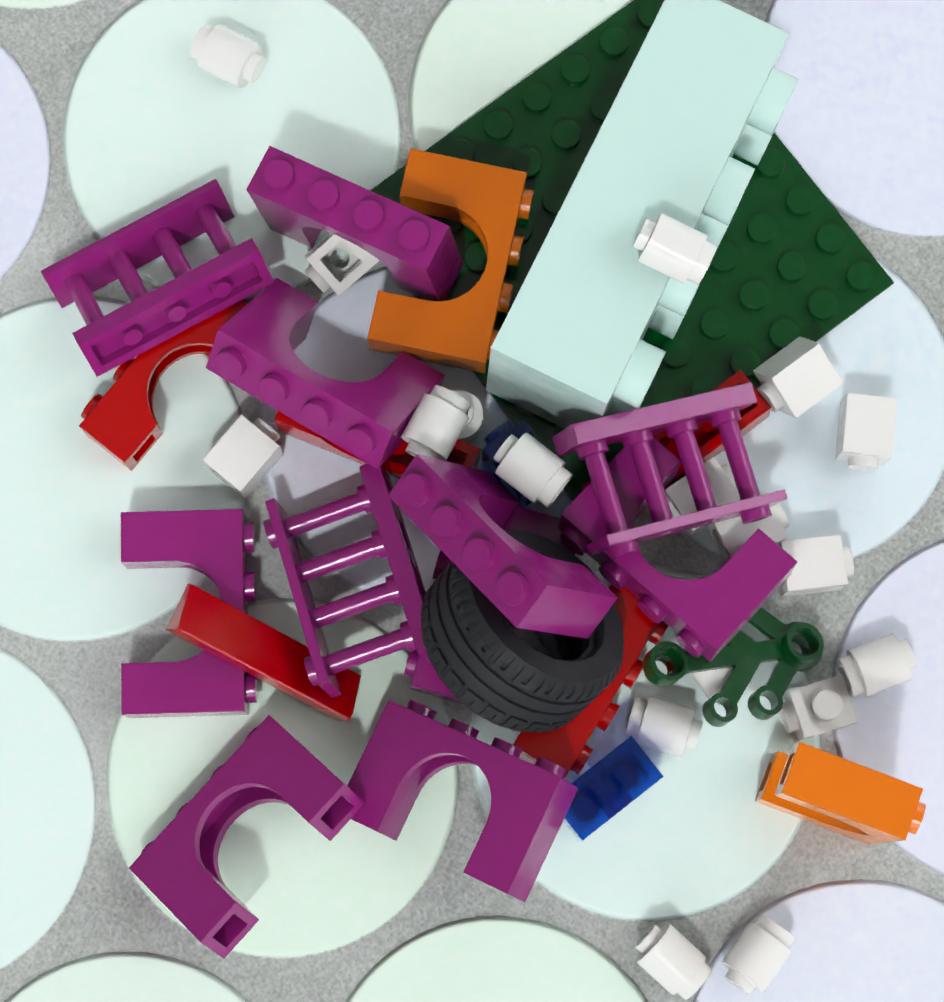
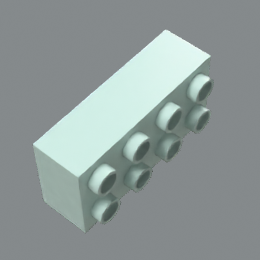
M664 0L491 346L486 391L563 428H567L575 423L640 408L666 351L643 341V338L648 328L673 339L699 284L697 285L689 280H686L683 284L637 262L641 251L634 248L633 244L646 218L656 222L660 213H663L708 235L706 241L716 245L718 248L755 171V168L732 157L736 155L758 166L799 80L775 68L789 33L720 0Z

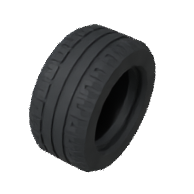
M504 530L514 539L537 553L552 559L585 565L592 572L572 552L548 538L527 531ZM452 561L424 595L420 613L422 640L429 661L440 680L459 701L475 714L495 725L523 732H548L560 729L574 720L615 679L622 665L624 634L622 621L615 603L588 639L534 631L548 651L549 656L530 647L514 633L495 605Z

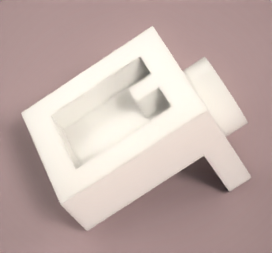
M843 674L802 687L789 689L783 695L785 702L780 710V715L788 733L795 731L798 741L858 723Z

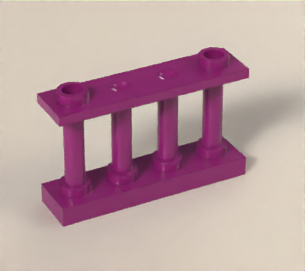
M216 179L41 270L44 279L61 308L75 302L86 326L72 334L97 377L274 283L253 239L251 238L236 245L224 223L235 216ZM207 233L219 255L192 269L180 246ZM163 256L175 279L148 292L136 269ZM119 279L131 302L104 316L92 292Z
M751 382L575 423L552 437L558 457L577 452L579 460L585 459L608 535L586 545L588 556L607 551L610 559L623 557L639 551L638 543L739 516L743 524L753 523L772 516L770 507L788 499L785 489L760 495L737 422L742 419L740 411L757 402ZM709 420L712 428L718 427L740 496V501L721 506L716 504L694 431L698 430L697 423ZM667 431L668 437L675 439L697 512L673 518L650 446V442L654 440L652 434ZM622 442L624 449H630L653 523L632 529L627 528L605 457V453L609 451V444Z
M369 464L359 467L364 484L357 486L358 492L290 517L275 498L265 501L270 519L263 521L264 529L272 548H279L310 656L304 658L307 675L314 687L319 685L332 698L342 695L336 673L405 648H408L410 652L416 650L427 664L431 663L422 640L420 613L426 590L400 508L388 497L393 486L390 476L382 465L378 469ZM365 511L367 515L374 513L378 529L371 531L372 537L302 562L295 539L296 535ZM379 556L381 560L388 558L392 575L385 577V583L319 607L315 606L308 581ZM392 601L395 605L402 604L407 621L400 623V629L331 654L329 653L322 630L323 626Z

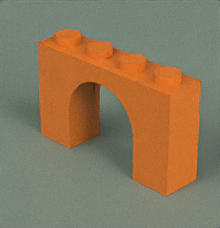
M410 148L400 191V204L419 213L454 220L468 227L481 241L486 253L487 264L480 280L471 290L460 297L448 301H428L378 290L367 337L369 349L399 355L404 351L418 360L485 373L488 359H490L491 346L499 332L495 330L498 312L508 314L514 284L505 283L508 266H518L524 237L515 235L519 218L528 220L534 190L525 189L527 172Z
M802 742L793 744L789 755L780 751L771 755L755 799L758 803L869 845L905 841L908 832L915 835L926 810V804L919 802L923 788Z

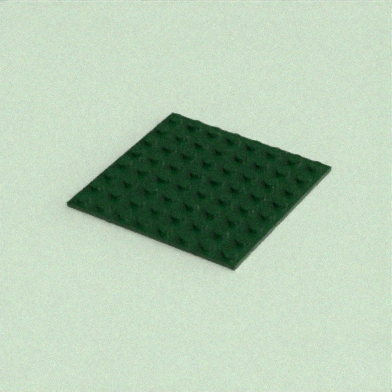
M633 0L425 150L426 152L527 172L525 189L534 190L528 220L519 218L515 235L524 237L518 266L509 265L505 283L514 284L509 310L664 0ZM773 133L758 166L736 155L732 157L755 168V171L674 338L671 339L648 328L643 338V341L666 351L640 408L711 392L739 370L744 373L754 387H757L761 383L754 374V369L799 336L817 342L894 284L893 280L775 133ZM406 165L370 191L400 204V191ZM424 214L450 226L464 265L445 301L455 299L471 290L483 275L487 264L484 247L479 238L465 225L454 220ZM498 312L495 330H500L507 313ZM489 359L485 373L472 371L485 389ZM488 392L521 436L527 432L557 455L552 437L565 428ZM622 442L608 445L609 451L605 453L608 464L624 448ZM577 452L559 456V458L566 462L564 468L573 474L563 489L571 501L583 491L582 486L591 480L585 459L579 460Z

